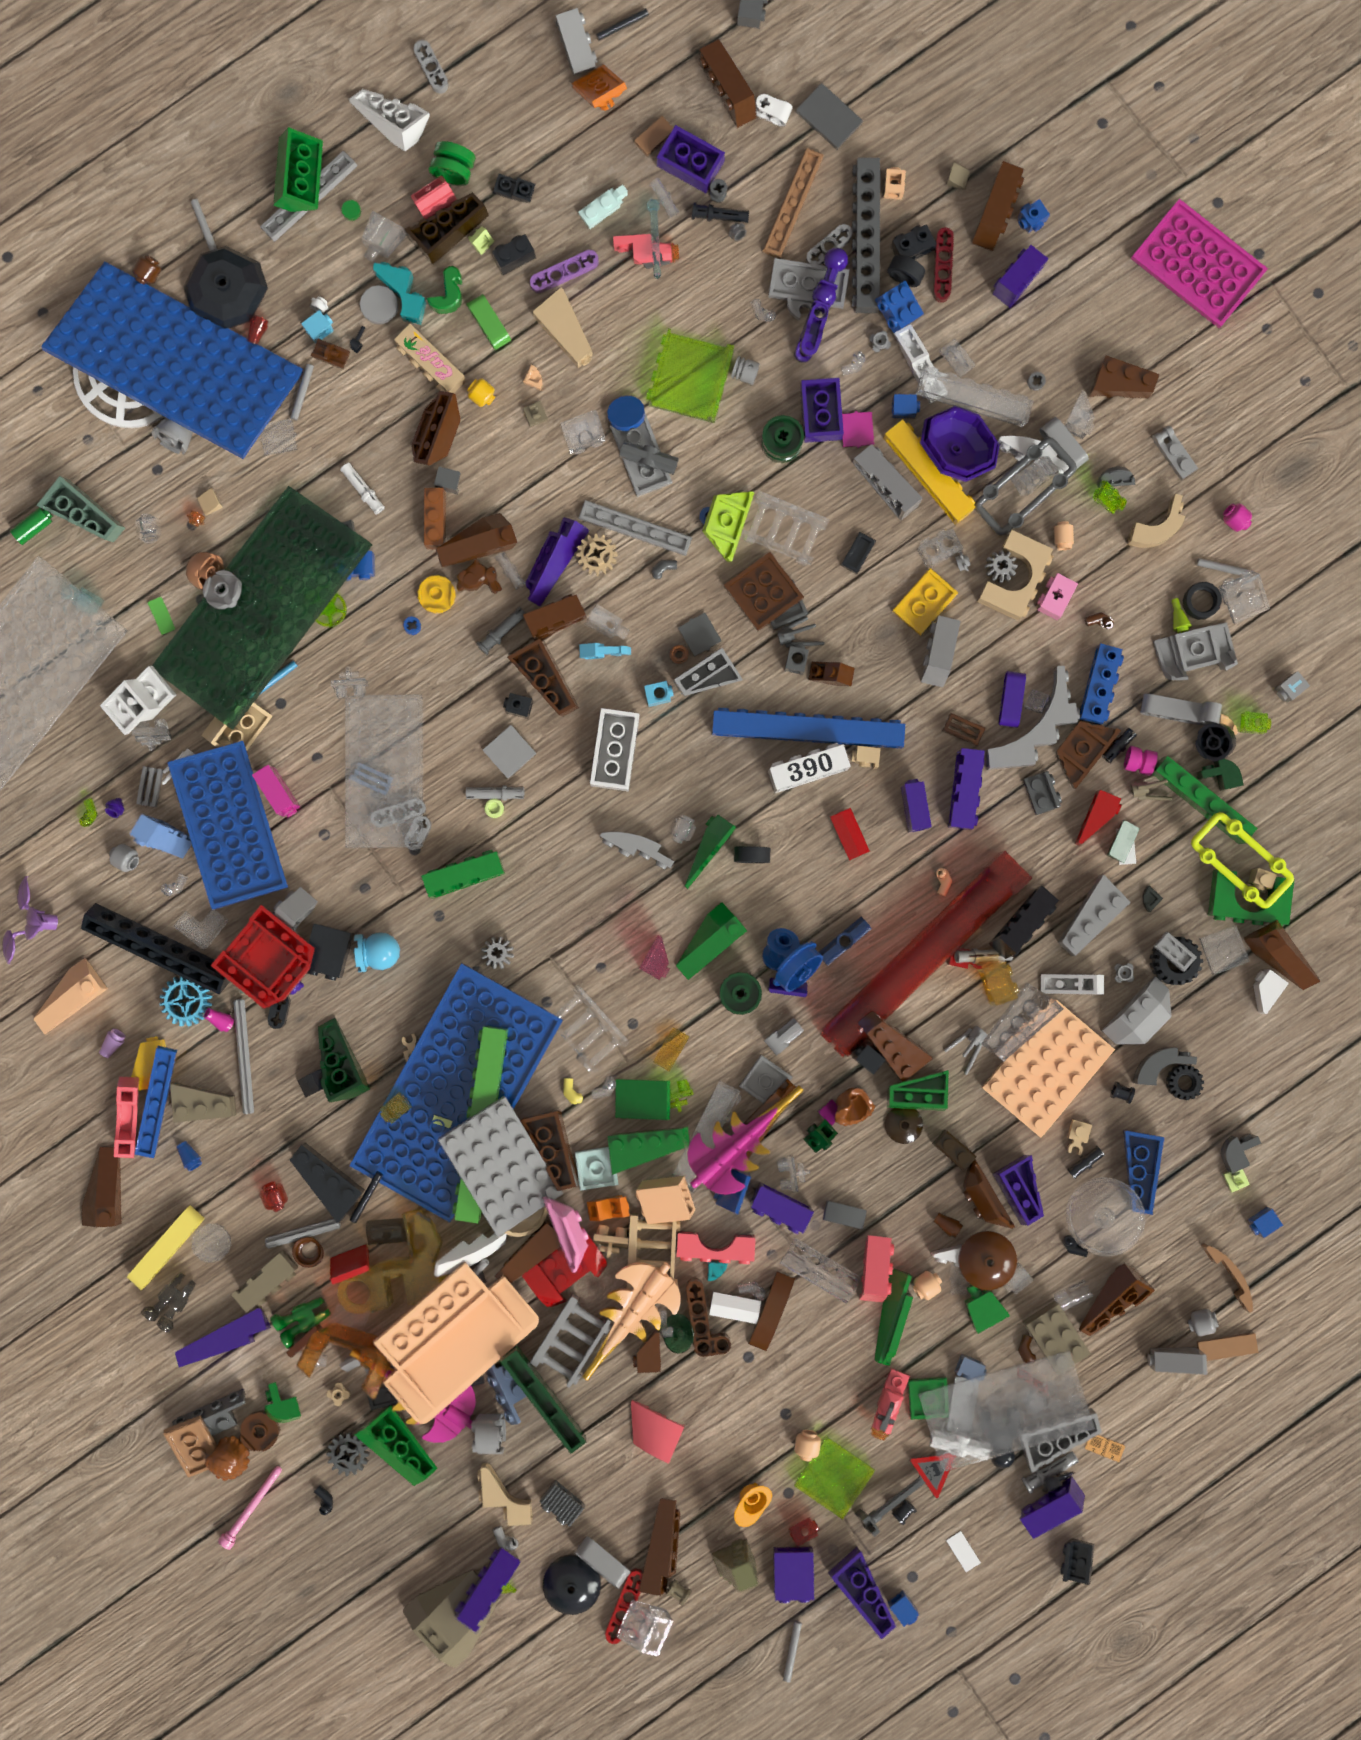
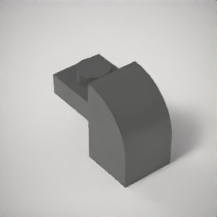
M1249 1133L1241 1136L1240 1141L1236 1136H1230L1225 1140L1221 1148V1157L1228 1172L1235 1173L1250 1166L1244 1151L1261 1144L1258 1136Z

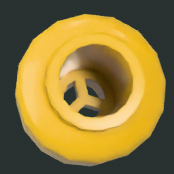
M475 378L466 390L469 392L468 398L479 407H483L485 404L489 406L495 399L493 395L495 388L483 378L479 380Z

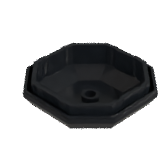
M228 246L201 253L183 286L190 310L224 329L251 322L268 290L260 262ZM222 281H226L224 286H220Z

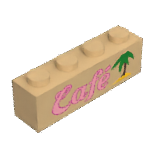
M411 324L394 339L397 351L403 356L406 354L410 358L409 362L416 369L418 367L424 371L422 373L429 382L433 380L437 384L436 388L439 391L455 393L466 382L464 375Z

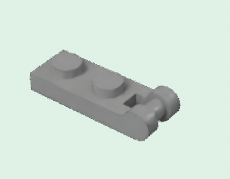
M1166 426L1161 433L1157 432L1152 436L1154 443L1180 480H1183L1198 469L1174 434L1171 426ZM1165 438H1168L1170 441L1168 444L1164 443L1163 440Z

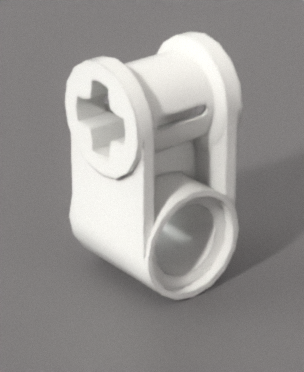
M762 94L756 99V114L759 118L768 120L778 126L783 127L786 125L792 110L791 104L767 94Z

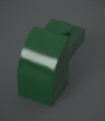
M1227 759L1213 761L1214 766H1204L1202 771L1196 772L1198 780L1217 776L1220 791L1244 786L1240 769L1234 762Z

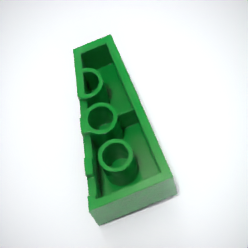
M488 850L483 852L480 857L475 858V856L463 859L464 862L450 863L446 865V868L440 870L438 868L428 871V874L421 875L428 898L435 899L504 875L505 871L499 853Z
M688 1126L616 1133L607 1136L612 1175L688 1147L690 1145Z

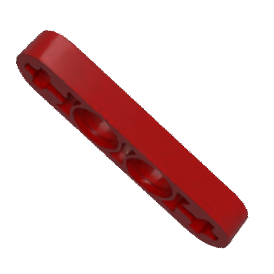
M635 1568L630 1571L619 1595L605 1632L606 1640L610 1644H617L621 1641L641 1593L639 1591L641 1581L638 1580L636 1582L635 1589L631 1587L633 1584L632 1576L635 1577L638 1574L640 1575L639 1579L642 1580L643 1571ZM626 1592H631L634 1595V1600L627 1602L624 1600L623 1595ZM620 1610L625 1611L627 1617L624 1620H619L616 1617V1613ZM615 1624L619 1625L617 1629V1634L619 1636L615 1635V1637L612 1638L610 1632L614 1631Z

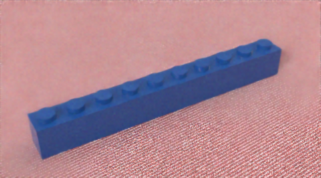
M718 708V711L714 710L712 736L827 744L838 743L841 745L898 749L904 747L906 724H902L901 720H889L888 723L882 722V719L878 718L863 721L861 717H851V720H845L843 716H832V719L820 714H814L813 717H805L806 714L794 713V716H787L786 712H775V715L767 714V711L757 710L756 713H748L746 709H737V712H730L729 708Z

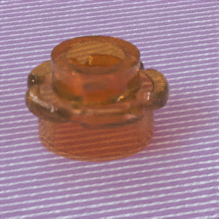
M191 510L190 514H187L190 524L196 527L205 524L204 520L206 517L193 510Z

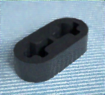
M289 996L285 999L286 1004L281 1005L280 1010L279 1003L270 1006L268 1024L271 1028L280 1029L285 1026L291 1003ZM278 1012H280L279 1019H281L282 1022L278 1023L276 1026L275 1022L272 1021V1019L274 1017H277Z

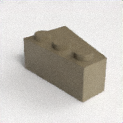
M180 1083L170 1084L173 1123L237 1115L235 1096Z
M283 1250L231 1296L246 1313L254 1306L259 1308L267 1301L265 1297L269 1293L274 1295L282 1288L279 1284L284 1280L289 1282L296 1275L294 1271L298 1269V1266Z

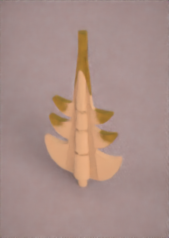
M643 1262L632 1263L624 1266L616 1273L615 1277L630 1283L633 1286V1290L620 1288L607 1294L608 1299L618 1301L623 1308L609 1307L600 1310V1315L614 1321V1324L593 1362L582 1377L588 1381L599 1365L629 1332L638 1336L642 1342H646V1331L640 1322L641 1319L652 1323L657 1330L660 1329L661 1318L658 1308L655 1306L656 1303L663 1304L671 1310L673 1315H676L680 1307V1291L677 1283L666 1273L671 1267L668 1263L664 1262L660 1268H655Z

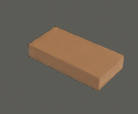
M661 116L634 140V143L648 157L667 140L673 127Z

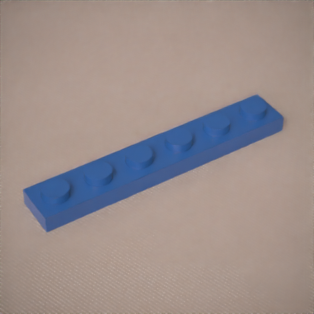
M157 1046L135 1155L154 1158L156 1155L177 1054L176 1049Z

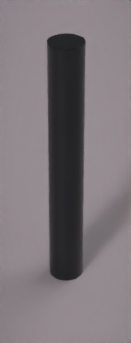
M645 8L596 33V37L600 41L649 16V13Z
M376 1171L350 1218L352 1223H357L383 1176L381 1172Z

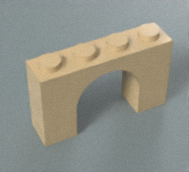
M1011 530L1001 550L1006 554L1010 552L1011 556L1021 560L1026 565L1029 572L1028 583L1021 590L1009 591L991 582H987L977 602L1019 621L1022 617H1026L1030 609L1027 605L1030 600H1034L1038 592L1035 589L1037 583L1043 581L1046 574L1043 570L1046 565H1050L1054 556L1051 555L1052 548Z

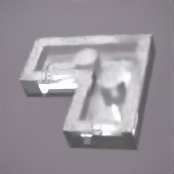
M215 909L211 910L202 922L185 911L174 927L199 948L205 950L229 920Z

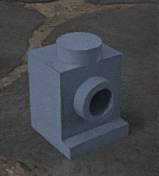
M961 1353L954 1372L958 1376H961L963 1373V1377L968 1380L974 1381L975 1378L980 1381L984 1379L987 1370L983 1362Z

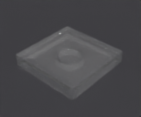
M1237 926L1199 938L1212 975L1250 962Z

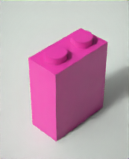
M266 765L252 774L276 814L290 817L297 813L296 809L300 805L276 768Z

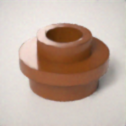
M675 645L672 647L670 659L674 663L682 664L687 661L689 653L685 646ZM677 652H682L683 656L681 658H677L675 654Z

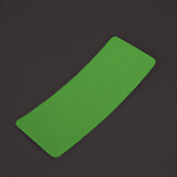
M162 597L149 601L148 605L161 635L175 630Z

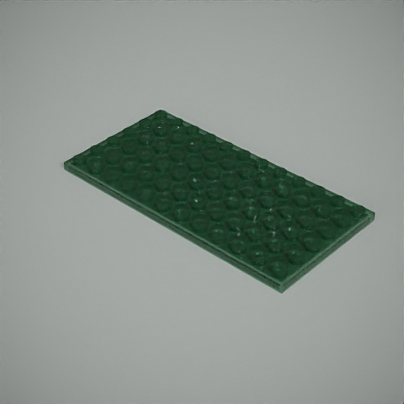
M288 486L225 569L234 574L242 583L241 594L237 604L233 608L217 609L211 606L204 597L152 666L163 678L233 730L371 548L372 544ZM223 586L222 589H219L220 593H223L225 591V586Z

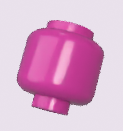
M1241 503L1231 504L1223 512L1224 523L1235 532L1242 529L1247 530L1252 524L1251 511Z

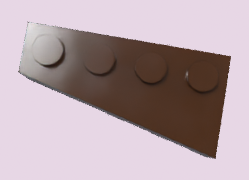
M720 39L699 49L700 58L698 60L703 70H706L710 82L715 86L736 127L739 128L756 119L754 94Z
M538 639L507 656L558 715L564 717L579 708L544 640Z
M561 1109L521 1119L520 1122L547 1166L546 1171L557 1191L577 1187L579 1181Z

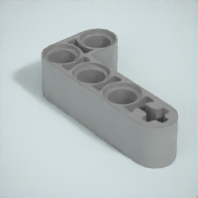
M1144 694L1140 714L1204 726L1210 723L1219 724L1222 704L1215 702L1196 703L1159 695Z

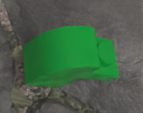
M276 1382L268 1384L265 1396L267 1402H271V1404L266 1405L264 1408L267 1416L278 1423L300 1419L301 1413L297 1398L293 1397L281 1401Z

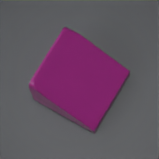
M831 1099L818 1110V1113L831 1126L835 1123L837 1106L833 1099Z

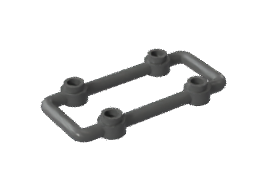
M1045 438L1038 445H1031L1027 450V455L994 485L990 484L984 488L983 495L975 502V509L995 533L1006 535L1013 528H1020L1024 523V518L1056 489L1066 487L1068 479L1076 472V463L1054 438ZM1050 445L1069 468L1063 474H1056L1051 485L1021 512L1010 515L1008 523L1001 528L982 505L987 500L995 499L998 496L999 489L1031 460H1038L1042 456V451Z

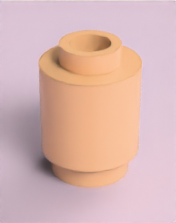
M1068 521L1058 522V525L1054 526V542L1057 550H1070L1074 544L1073 525H1070Z

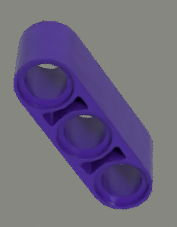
M1006 671L999 713V725L1019 727L1026 673Z

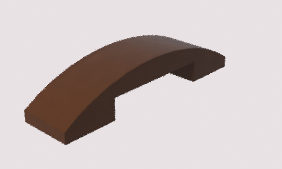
M778 1271L776 1272L763 1310L749 1340V1345L767 1351L787 1304L795 1278Z

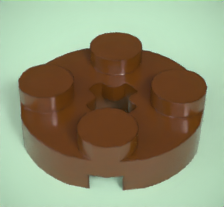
M263 1410L253 1412L241 1424L240 1439L243 1445L251 1451H267L278 1440L281 1431L279 1423L271 1420ZM256 1427L264 1429V1436L261 1434L257 1436L255 1434L257 1432Z

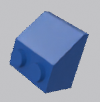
M733 1167L731 1169L732 1176L738 1182L743 1183L745 1188L728 1195L714 1193L713 1198L716 1199V1205L739 1214L751 1176L750 1173Z

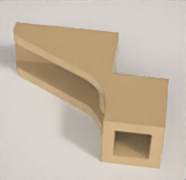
M482 1463L481 1470H478V1482L482 1483V1489H479V1501H483V1508L506 1506L503 1509L504 1520H507L508 1526L530 1525L533 1519L531 1499L522 1500L510 1495L493 1467L489 1463Z

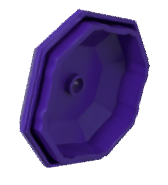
M953 406L926 418L923 423L920 444L940 474L967 482L995 469L1000 444L979 414Z

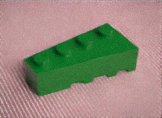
M392 1406L378 1413L354 1434L413 1486L425 1481L438 1469L396 1411L392 1410Z

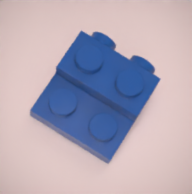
M906 280L875 299L878 309L884 315L887 325L893 333L924 315Z

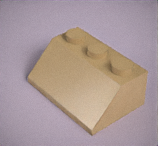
M235 690L202 733V736L217 748L244 741L247 751L272 718V715L238 690Z

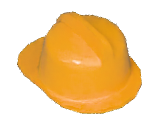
M756 1482L745 1486L740 1492V1502L734 1511L735 1522L741 1527H748L754 1524L771 1502V1490L768 1487L759 1486Z

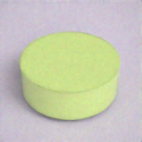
M490 799L485 804V812L491 818H498L504 812V805L498 799Z

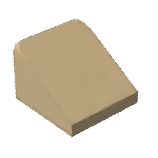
M212 488L197 498L206 516L223 508L216 492Z

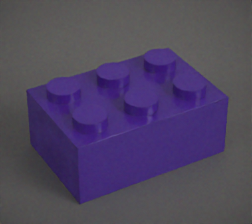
M675 125L657 156V167L707 193L725 161V152Z
M840 378L801 380L800 394L804 443L842 440L844 431Z
M759 1182L750 1201L752 1212L762 1217L766 1214L769 1216L770 1221L778 1225L784 1223L787 1225L788 1230L796 1234L799 1231L805 1232L814 1213L811 1207Z

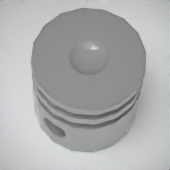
M738 356L731 378L736 377V380L740 379L742 382L753 385L760 363L750 359L745 360L744 357L741 359V356Z

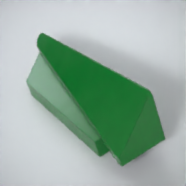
M893 1268L892 1275H889L888 1282L891 1283V1294H887L886 1299L883 1301L874 1358L875 1362L890 1366L892 1357L896 1355L914 1298L911 1294L907 1293L912 1278L911 1274Z

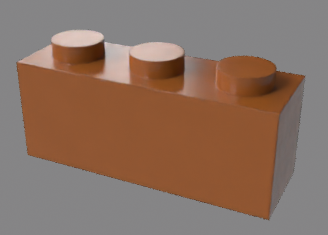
M424 488V545L426 549H436L446 542V492L444 488Z

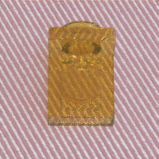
M399 1092L379 1110L382 1112L380 1113L381 1117L386 1122L392 1124L413 1106Z

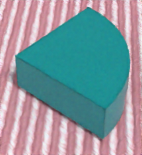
M719 1261L708 1262L707 1280L713 1281L719 1278L725 1272L728 1263H720Z

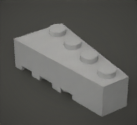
M1099 875L1058 943L1071 956H1076L1131 902L1105 875Z

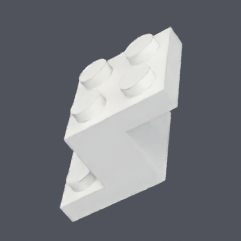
M148 666L137 679L124 680L100 706L121 732L126 735L141 721L152 720L177 694L153 666Z

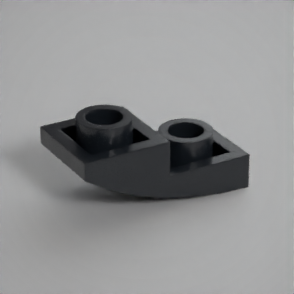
M499 173L493 194L530 203L536 184L521 178L516 180Z

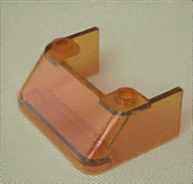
M331 1323L310 1336L296 1366L306 1377L310 1378L322 1351L327 1347L328 1343L350 1350L354 1348L361 1352L359 1357L361 1366L369 1370L361 1388L371 1399H375L391 1362L373 1342L379 1336L339 1323Z

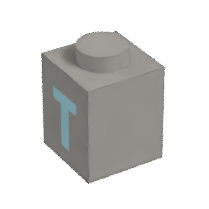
M1297 671L1281 682L1275 689L1281 700L1290 702L1310 685Z

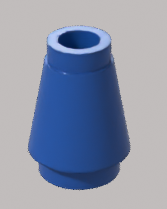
M187 1141L182 1142L176 1147L183 1166L188 1171H192L202 1164L201 1157Z

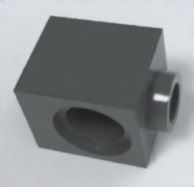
M794 644V647L790 646L785 671L800 675L804 674L809 650L805 649V646ZM799 654L802 657V662L795 663L792 660V656Z

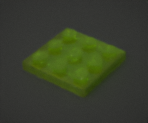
M826 1436L821 1443L818 1457L812 1458L794 1483V1486L843 1520L874 1474L875 1469Z

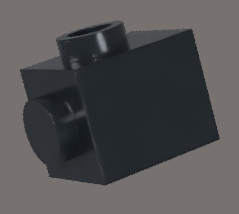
M510 693L509 697H506L504 700L503 708H506L505 712L507 714L529 719L534 701L532 698Z

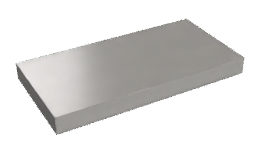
M646 413L642 424L637 428H631L630 431H620L610 425L619 452H621L624 440L641 446L649 445L659 449ZM622 458L637 497L672 484L669 473L657 469L649 470L641 467L636 462Z

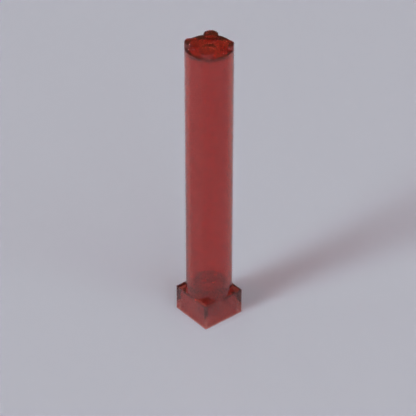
M1006 851L999 852L975 879L821 1029L822 1033L820 1035L829 1044L833 1042L836 1045L833 1049L841 1057L845 1055L849 1057L868 1038L857 1023L872 1010L886 1020L1010 897L1016 895L1032 879Z

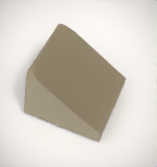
M953 163L947 185L965 190L970 171L957 163Z

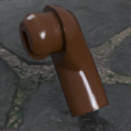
M1102 612L1084 618L1087 627L1098 624L1103 628L1111 629L1114 626L1113 619Z
M1023 1334L1018 1352L1025 1363L1032 1364L1036 1361V1355L1029 1348L1033 1337Z

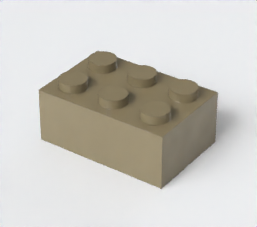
M1055 1300L1022 1321L1058 1375L1091 1354Z

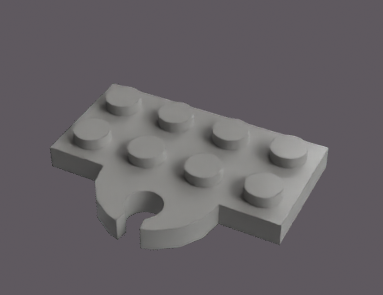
M775 258L769 298L787 300V308L790 314L795 319L800 320L801 314L799 309L802 307H807L809 310L812 309L811 305L814 302L812 298L813 291L817 287L818 282L821 279L824 280L827 267ZM844 269L837 274L834 283L838 285L835 291L836 300L831 307L840 309L844 307L849 275L848 269ZM814 310L815 316L818 317L821 312Z

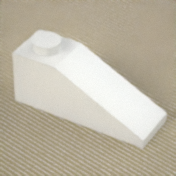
M1041 974V993L1104 994V975Z

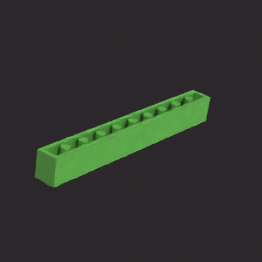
M485 1025L483 1030H479L478 1041H481L480 1049L477 1048L475 1060H478L477 1068L473 1070L472 1079L475 1080V1085L470 1090L469 1098L472 1099V1105L468 1106L467 1118L472 1117L498 1100L508 1028ZM461 1179L460 1183L456 1185L455 1195H458V1201L454 1202L452 1214H455V1220L479 1223L482 1211Z

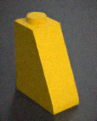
M158 1036L146 1038L147 1042L140 1043L131 1077H139V1090L148 1089L157 1046L166 1047L165 1039L158 1040Z

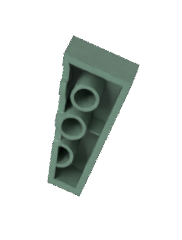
M62 476L58 477L36 505L113 543L125 529L122 524L73 482Z

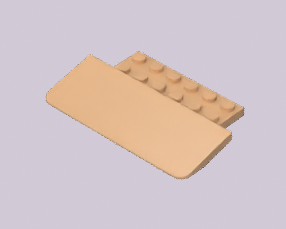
M464 1262L373 1341L396 1368L383 1380V1383L416 1422L425 1424L535 1329L539 1322L538 1316L504 1275L487 1288L467 1263Z

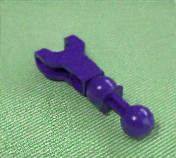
M832 248L825 254L824 263L827 271L824 280L821 279L813 291L812 298L814 302L811 305L812 309L808 313L794 352V356L799 362H808L819 348L828 317V310L836 300L835 291L838 285L834 283L837 274L844 270L848 264V256L841 248ZM814 310H819L822 313V318L816 317ZM800 351H801L804 355H807V356H806V357L801 356V355H800Z

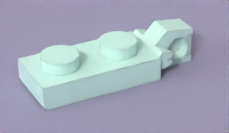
M622 185L616 190L613 188L607 190L578 212L589 229L620 208V205L623 203L621 199L628 195L627 189Z

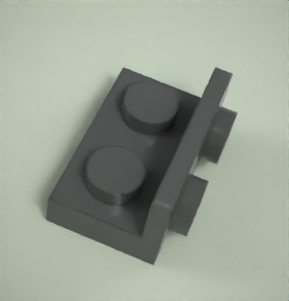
M1048 771L1023 779L1035 815L1061 807V796L1059 792L1055 791L1053 786L1055 785L1054 777Z

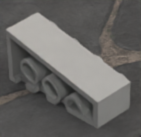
M871 444L854 458L853 465L900 521L919 506L922 497L899 474L894 466L883 457V453L878 447H874Z
M1090 1408L1023 1427L1018 1434L1027 1466L1033 1473L1042 1465L1052 1462L1054 1458L1061 1454H1066L1070 1449L1085 1443L1102 1433L1097 1413Z

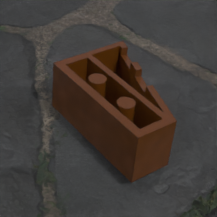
M1106 355L1100 363L1089 397L1149 398L1154 392L1160 374Z
M572 594L566 595L560 601L551 602L542 608L523 615L535 641L587 618L577 594L573 596Z

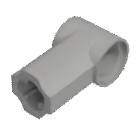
M793 1018L781 1029L774 1031L764 1042L777 1056L804 1030Z

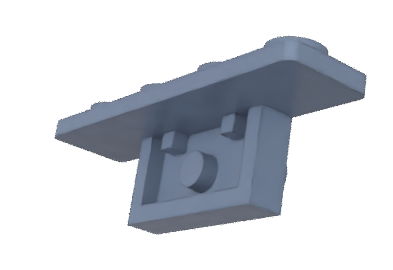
M495 1365L491 1366L486 1371L487 1381L494 1388L496 1400L504 1410L506 1421L511 1425H517L521 1421L513 1404L527 1396L503 1365L497 1368Z

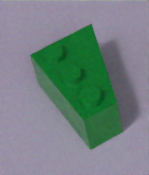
M949 1070L889 1086L887 1090V1108L947 1110Z

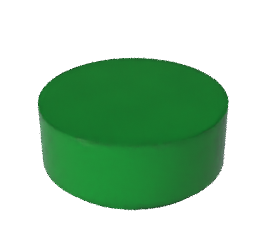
M348 200L343 203L341 208L343 216L349 221L357 220L361 215L359 204L354 200Z

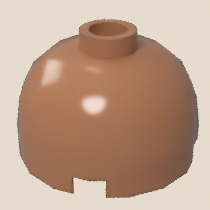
M209 552L196 553L187 563V579L193 586L203 591L205 581L209 577L212 578L216 575L215 572L221 571V569L224 570L223 560L220 556Z

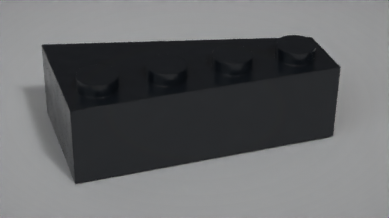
M1039 886L989 942V945L1005 959L1011 956L1014 958L1021 951L1022 946L1033 937L1034 931L1038 930L1045 923L1044 919L1046 916H1050L1057 909L1055 905L1059 900L1044 886Z
M307 1143L302 1144L290 1158V1162L337 1223L344 1219L366 1191Z

